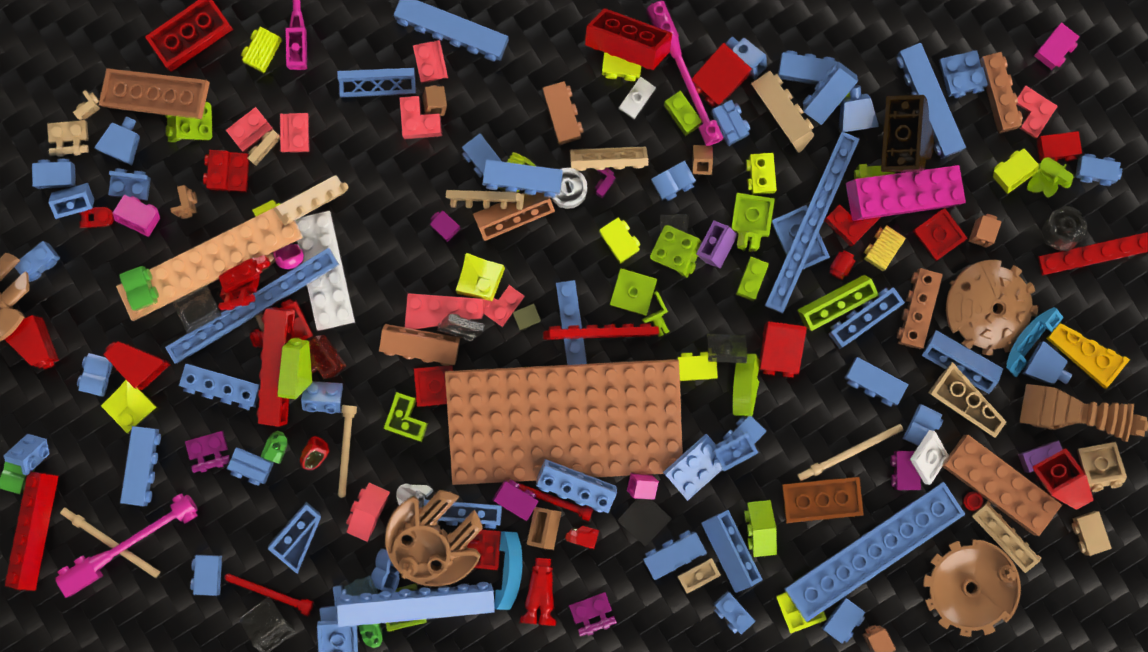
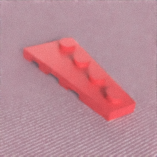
M408 293L405 328L427 329L429 327L482 319L484 299Z

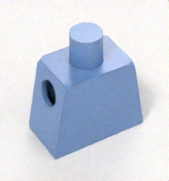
M731 37L727 41L726 45L752 68L749 76L755 80L767 67L766 54L745 38L739 42L734 37Z
M855 85L850 90V96L845 97L841 101L839 128L843 132L879 127L871 97L868 94H861L860 85Z
M125 117L121 126L111 123L96 144L95 149L132 165L140 136L132 131L136 121Z
M1044 341L1039 342L1021 373L1048 385H1054L1057 379L1067 384L1072 377L1071 373L1064 370L1067 360Z

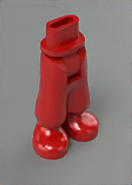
M536 558L525 601L527 613L520 617L519 623L537 624V610L540 609L539 625L556 626V620L550 615L554 608L553 568H550L551 559Z

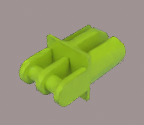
M1049 157L1044 158L1040 164L1039 173L1052 181V186L1058 183L1064 188H1069L1074 177L1072 173L1065 169L1066 164L1062 166Z

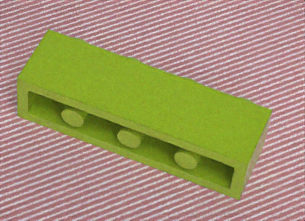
M863 275L797 311L804 326L812 331L879 296L872 279Z

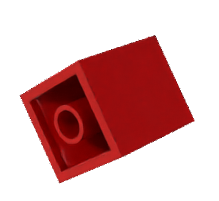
M723 43L695 74L692 81L698 94L701 93L706 98V103L711 107H718L745 81L752 68Z
M32 315L24 318L19 326L4 339L31 366L48 369L54 366V362L59 361L45 322L41 317Z
M768 321L764 326L759 370H763V374L775 375V372H780L783 377L794 378V374H799L807 327Z
M119 341L108 345L107 351L103 354L131 386L138 390H144L171 365L164 359Z
M1066 448L1032 466L1038 478L1056 499L1076 510L1093 501L1086 474Z

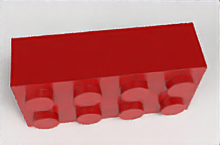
M198 0L146 35L145 38L165 67L172 72L232 31L233 28L213 0Z
M604 8L587 25L585 45L630 63L638 64L646 69L654 70L669 54L673 33Z

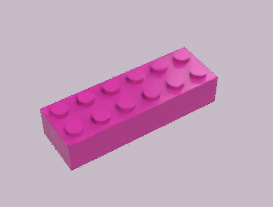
M959 165L860 178L846 183L852 221L955 207L966 203Z

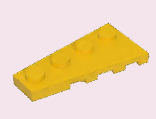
M1061 323L1046 338L1104 389L1108 388L1130 360L1125 356L1122 357L1116 354L1115 351L1109 348L1106 349L1092 339L1089 340L1083 337L1082 334Z

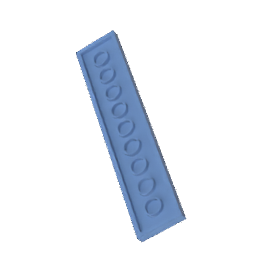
M942 482L793 582L784 590L805 622H808L957 521L965 513L946 484Z

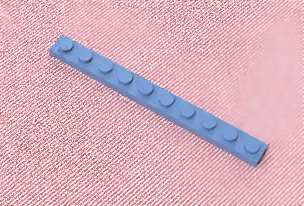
M843 131L841 132L765 304L766 307L783 314L859 138Z
M327 248L253 293L256 299L254 302L247 306L240 305L236 306L235 309L222 312L165 348L173 362L178 364L340 264L331 249Z

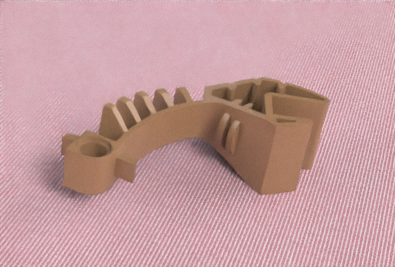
M1026 384L1020 423L1052 430L1076 423H1085L1088 426H1096L1098 430H1104L1105 428L1107 434H1113L1115 437L1121 438L1122 441L1128 442L1129 435L1144 437L1145 431L1148 430L1147 417L1133 414L1134 404L1119 405L1112 403L1109 407V403H1102L1100 406H1097L1095 402L1085 404L1057 388Z

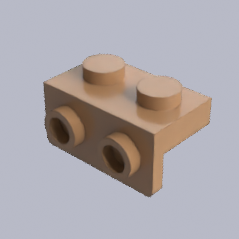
M185 185L179 186L177 189L181 206L170 208L171 212L181 217V219L192 217L193 213H197L195 203H197L196 194Z

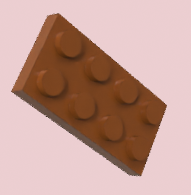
M859 477L782 484L786 523L864 515Z

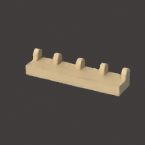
M335 175L278 205L274 211L282 223L287 225L344 194L348 189V185L345 182L341 183Z
M446 190V198L451 199L450 206L452 208H456L457 201H466V208H472L473 201H483L484 209H489L490 202H501V209H507L508 202H517V210L523 209L524 195L517 192Z
M986 501L979 510L973 513L972 517L1026 573L1040 562L1041 557L1034 553L1029 544L1024 542L1016 533V530L1005 522L1002 518L1003 516L991 507V503Z

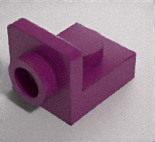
M607 167L603 170H597V173L605 177V180L601 178L595 187L597 189L596 195L601 198L604 197L615 181L614 172Z

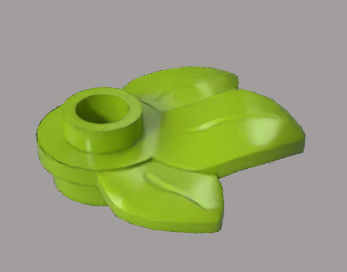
M1038 168V172L1029 181L1027 190L1033 193L1043 191L1044 195L1048 198L1057 192L1058 183L1052 186L1053 182L1040 174Z

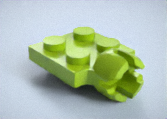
M742 193L736 194L731 229L738 234L737 247L745 251L747 242L750 241L749 251H757L760 247L761 237H769L774 198Z

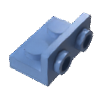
M116 168L115 171H109L111 179L108 195L114 197L134 196L139 200L148 201L151 178L142 171H134V174L127 173V170Z

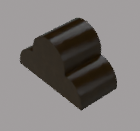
M925 95L886 96L881 171H923L926 159L932 157L934 147V135L929 121L927 98Z

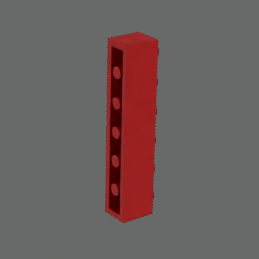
M272 307L265 309L263 315L264 331L262 333L263 350L260 356L262 368L259 373L261 384L258 391V398L260 399L257 410L258 424L278 427L288 424L289 398L278 397L282 348L293 338L295 310Z
M34 471L27 475L5 586L36 591L58 476Z

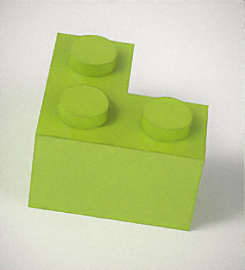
M396 392L384 429L422 442L428 423L411 418L416 402L415 398Z
M771 500L748 502V510L744 511L745 522H749V525H747L748 536H751V538H747L749 550L752 549L754 557L777 555L776 524Z

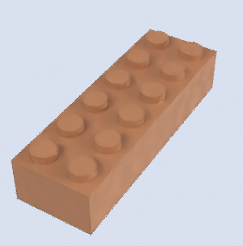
M963 435L942 466L1035 536H1040L1062 506V504L969 435Z

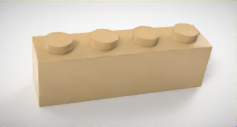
M768 71L751 84L798 153H800L814 137L812 132L814 126L808 118L806 120L803 119L801 114L804 112L798 103L796 105L792 103L791 99H793V96L789 90H783L781 87L783 82L778 74L773 75L771 71Z
M953 362L941 374L929 391V394L994 438H996L1006 424L1001 415Z

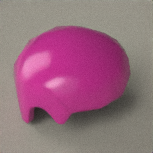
M289 244L273 252L276 264L283 269H294L301 265L304 259L303 250L300 249L298 244Z

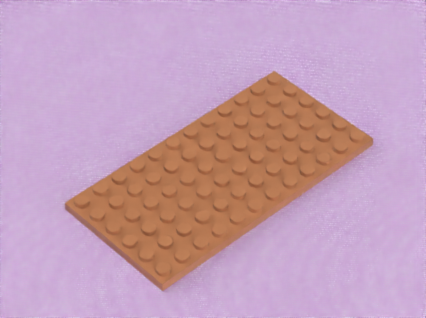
M679 359L445 371L452 485L497 483L504 480L509 482L510 479L515 482L536 481L545 459L592 477L630 476L631 473L641 475L664 474L663 472L683 455Z

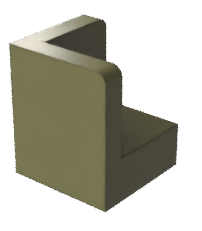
M534 304L513 312L520 332L541 321Z

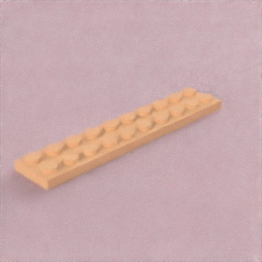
M275 208L150 269L152 274L151 284L157 289L159 294L157 298L158 303L138 311L132 310L122 283L117 285L116 287L131 321H135L218 280L219 275L250 258H257L262 255L267 256L303 238L296 221L294 220L284 225L274 211Z

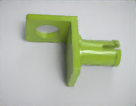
M655 291L654 294L661 310L643 318L642 321L643 323L650 321L654 327L658 326V336L660 337L664 335L661 327L665 334L670 332L662 318L663 314L668 311L659 293Z

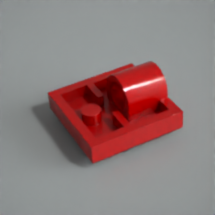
M482 529L467 545V548L476 549L481 554L474 568L498 570L501 531Z

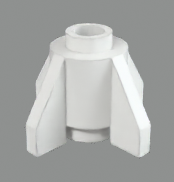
M405 483L397 489L396 498L400 505L408 498L415 496L419 499V506L422 507L425 497H428L433 492V489L427 485H410Z

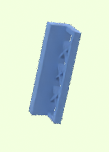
M414 68L337 71L340 97L416 94ZM411 79L412 89L403 90L399 84L403 80ZM385 80H390L394 84L390 90L386 91L380 85ZM366 81H371L376 85L371 91H365L361 88ZM344 82H352L357 86L352 92H344Z

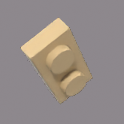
M274 130L265 133L258 147L254 146L250 150L248 159L255 166L280 140V136Z
M710 558L682 573L678 578L685 592L689 593L721 576L713 559Z

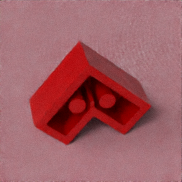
M839 204L824 221L852 247L881 217L852 221V216Z

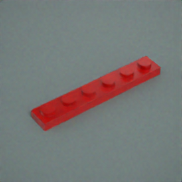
M1148 232L1039 256L1038 261L1042 276L1148 252Z
M651 323L640 324V327H634V324H623L622 328H616L615 324L604 325V328H598V325H588L586 329H580L578 325L568 326V329H561V326L549 327L550 330L543 332L544 340L648 337L658 335L659 328L658 326L652 327Z

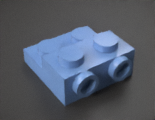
M977 50L939 60L948 97H963L966 95V92L973 91V94L980 93L988 86L984 67H981Z

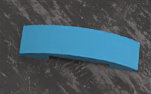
M1055 307L1035 318L1015 341L1006 366L1013 376L1017 377L1028 362L1024 357L1047 329L1053 332L1064 318Z
M501 531L500 551H505L502 590H496L494 609L510 610L517 597L521 583L522 549L517 532Z

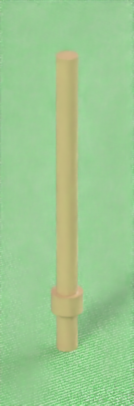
M898 424L820 464L815 463L811 465L810 469L797 476L800 481L813 475L817 476L823 470L903 431V427L901 424Z
M65 507L60 514L72 521L74 526L77 528L81 527L113 549L119 545L113 539L87 523L85 518L79 514L75 515ZM126 549L119 553L153 577L157 578L160 574V571Z

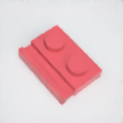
M440 40L413 45L421 84L448 78Z
M256 107L226 129L243 153L260 141L265 133L274 130Z
M308 113L280 114L282 153L309 152Z

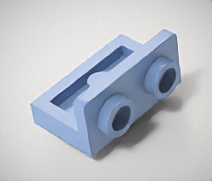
M312 381L302 392V410L326 412L329 414L341 413L343 383Z
M741 431L732 436L734 440L728 443L724 440L715 445L717 449L713 450L723 471L758 454L748 432L744 434Z
M26 434L4 455L5 462L21 466L23 475H28L49 455L47 440Z

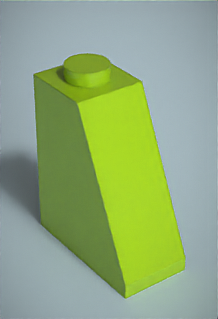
M300 338L290 339L282 348L278 397L296 399L312 383L309 341L301 340Z

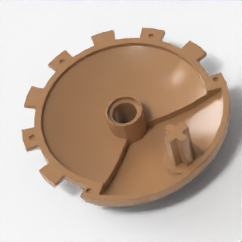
M984 260L967 267L958 275L955 281L950 282L952 286L946 302V316L951 331L953 333L959 331L964 337V341L961 343L963 346L970 350L973 345L983 348L982 354L993 355V349L1004 348L1005 352H1010L1014 345L1013 343L1029 325L1031 316L1036 317L1038 314V306L1032 305L1031 294L1035 292L1033 284L1031 282L1026 284L1020 277L1022 273L1020 268L1014 265L1011 270L1001 267L1002 261ZM995 304H997L998 309H997V311L994 313V312H993V306H994Z
M973 540L972 546L962 547L959 541L949 544L951 551L943 557L938 553L933 557L931 563L935 567L931 576H924L923 586L929 587L931 598L925 600L926 606L929 611L933 609L937 611L942 617L938 623L946 629L951 624L961 629L960 635L971 637V631L982 629L984 635L990 634L995 631L994 624L1001 619L1007 623L1017 609L1021 593L1018 571L1010 557L1003 550L989 542ZM972 582L975 588L973 592L968 593L966 585Z

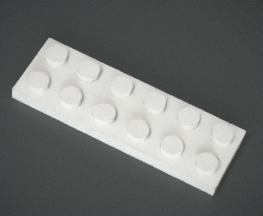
M326 211L296 219V224L303 237L297 240L304 254L302 264L327 248L331 249L340 264L307 284L317 331L355 323L331 212Z

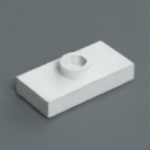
M640 77L619 109L635 119L656 87Z

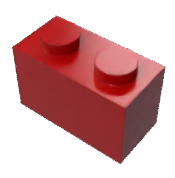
M1079 131L1045 135L1037 139L1040 162L1046 157L1058 162V159L1064 158L1065 161L1077 160V157L1082 154Z

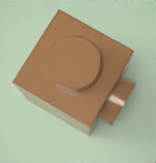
M432 85L425 87L423 94L425 115H445L447 103L444 86Z
M693 145L692 173L712 175V146Z

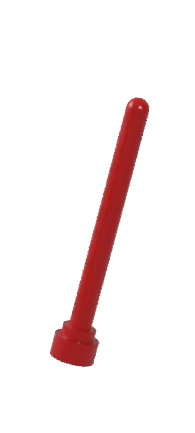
M518 483L520 485L519 489L525 492L528 489L536 494L535 498L578 513L583 520L589 522L594 510L588 505L579 506Z
M226 574L224 577L228 582L294 606L301 611V614L309 616L314 601L308 599L300 601L232 574Z

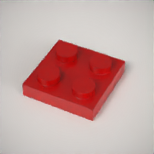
M946 208L913 230L935 261L968 239Z
M452 365L414 368L417 407L447 404L445 371H453Z

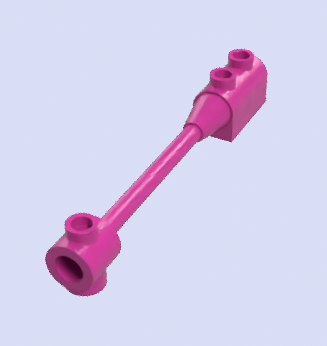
M293 0L290 26L286 28V66L291 70L307 69V30L303 21L300 0Z
M655 2L647 7L649 20L652 26L673 33L669 53L677 63L703 123L699 127V131L706 146L716 144L724 137L717 121L709 120L681 56L679 34L665 2Z
M182 493L172 499L174 503L170 505L172 509L170 513L121 544L92 557L85 558L83 555L74 561L75 566L69 569L68 566L60 569L58 571L59 576L55 579L65 598L74 595L101 578L103 574L100 569L110 562L114 556L177 517L179 521L183 520L185 524L197 517L196 512L198 509L189 495L183 496Z

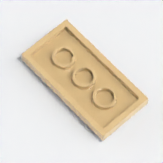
M646 147L570 150L571 169L583 171L587 168L603 170L606 167L623 169L625 166H633V168L648 166Z

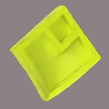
M466 253L461 276L456 288L457 294L493 301L505 270L504 265Z
M127 380L101 405L127 434L131 432L132 426H137L156 408L142 391L134 389Z
M786 592L776 596L790 633L827 620L824 611H822L808 622H805Z

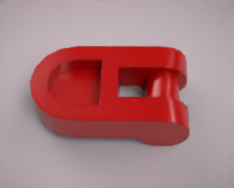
M94 207L90 210L79 212V215H81L80 228L107 227L114 222L113 211L107 207ZM94 214V221H89V215Z

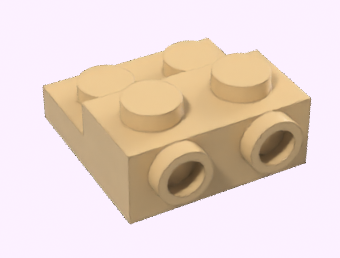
M1116 442L1077 450L1082 470L1086 474L1090 489L1093 492L1103 490L1104 486L1118 488L1123 485L1122 483L1125 482L1127 476Z

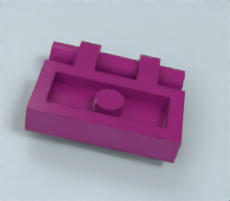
M223 431L185 441L189 459H198V464L191 466L193 473L199 471L201 473L206 472L207 469L213 467H224V464L229 463L231 460L229 455L222 457L221 451L228 450ZM215 455V459L205 461L204 456Z
M605 592L569 605L575 623H584L585 627L578 629L580 637L586 634L588 636L592 635L597 630L608 629L611 625L616 624L614 616L606 618L605 613L612 611ZM600 616L601 621L590 625L589 619Z

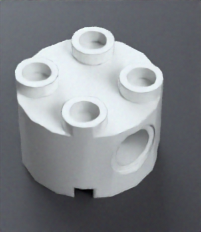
M571 168L560 169L563 170L560 194L555 195V198H552V200L561 208H574L580 205L586 198L587 181L581 172Z

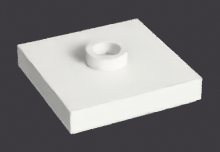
M929 430L910 460L924 484L930 485L949 455L936 432Z

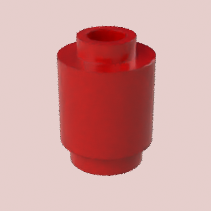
M845 250L843 253L839 252L830 267L829 273L843 280L856 262L853 259L854 255Z

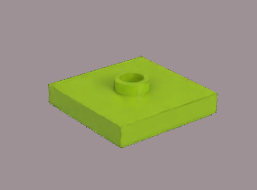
M620 269L610 306L647 316L657 279Z

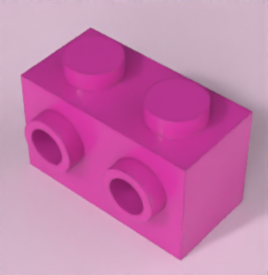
M1061 23L1034 56L1051 70L1056 66L1060 67L1066 60L1065 54L1068 51L1071 53L1077 47L1078 43L1076 41L1079 36Z
M124 195L113 211L116 222L148 237L160 220L158 209L151 204L145 205L134 196Z

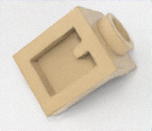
M86 90L82 93L88 102H82L73 112L80 121L87 119L101 109L97 104L99 100L93 92L90 94Z

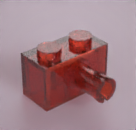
M325 335L316 336L309 341L312 374L318 370L324 379L331 378L346 367V364Z

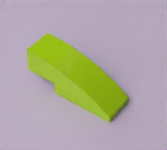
M756 354L737 355L733 386L734 416L753 415L759 386L757 376L760 366V359Z

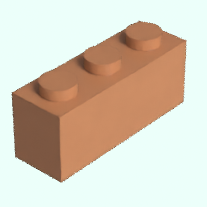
M565 81L543 87L544 97L559 145L581 139L580 133H583L581 122L576 121L575 115H578L576 105L571 104L569 98L572 97L570 86H566Z

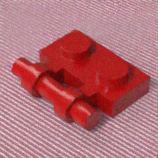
M258 277L229 293H225L222 288L220 297L224 302L219 303V309L232 310L236 306H247L254 302L256 299L252 293L257 291L260 278Z

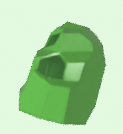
M276 431L270 435L262 451V458L278 464L281 463L288 446L287 438L283 432Z
M380 623L358 625L364 643L372 648L379 647L382 642Z

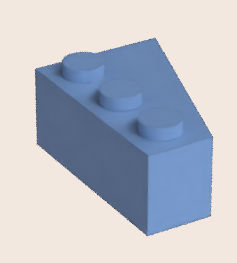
M306 502L268 545V550L297 574L318 526L321 514Z
M688 530L679 535V540L673 542L671 539L662 544V549L658 551L652 549L645 553L646 557L643 560L654 580L674 571L685 563L691 562L700 555L707 554L696 532L690 533Z

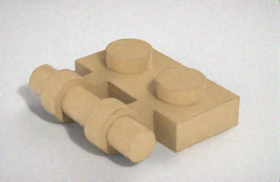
M86 120L47 124L49 143H56L57 145L56 148H49L50 156L57 155V157H63L65 154L81 155L82 153L89 152L88 145H81V141L88 140ZM64 142H74V145L64 147Z

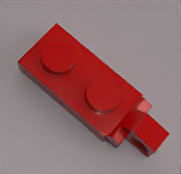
M265 255L250 258L219 275L223 291L229 293L260 277L262 270L271 265L269 258Z

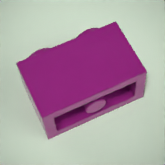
M894 451V455H891V467H894V475H891V485L894 486V490H921V477L910 460L915 451Z
M511 479L509 482L504 480L492 500L527 521L539 502L535 499L536 494L528 489L525 492L519 489L520 485Z

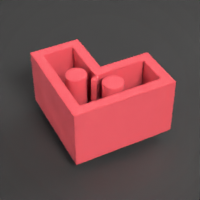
M419 96L400 97L402 136L404 139L442 136L440 114L422 115Z
M368 483L366 489L362 488L357 498L359 501H354L350 510L353 514L351 513L347 519L346 524L349 526L346 533L368 542L378 518L386 505L390 492L372 483Z

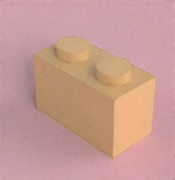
M1098 511L1072 518L1074 522L1072 523L1074 533L1079 536L1080 542H1078V546L1082 553L1091 556L1112 549Z

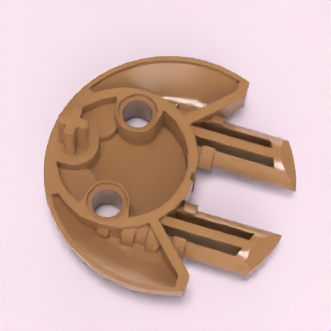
M8 253L0 257V281L21 261L20 259ZM27 272L22 273L2 294L0 292V341L8 337L24 319V315L20 311L13 309V306L29 291Z
M439 490L424 507H420L419 499L412 496L401 503L393 512L387 525L385 543L392 564L402 574L404 579L407 578L424 586H445L461 580L476 566L481 554L476 549L467 548V545L483 529L477 512L473 510L453 533L447 534L437 524V520L459 498L458 495ZM409 535L412 537V540L405 541L402 537ZM438 560L441 562V565L434 566L431 562Z

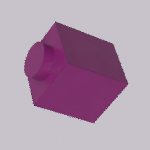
M444 211L435 213L430 219L432 221L430 226L447 242L461 229Z

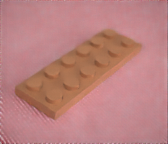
M106 69L99 106L202 119L210 82L201 79Z

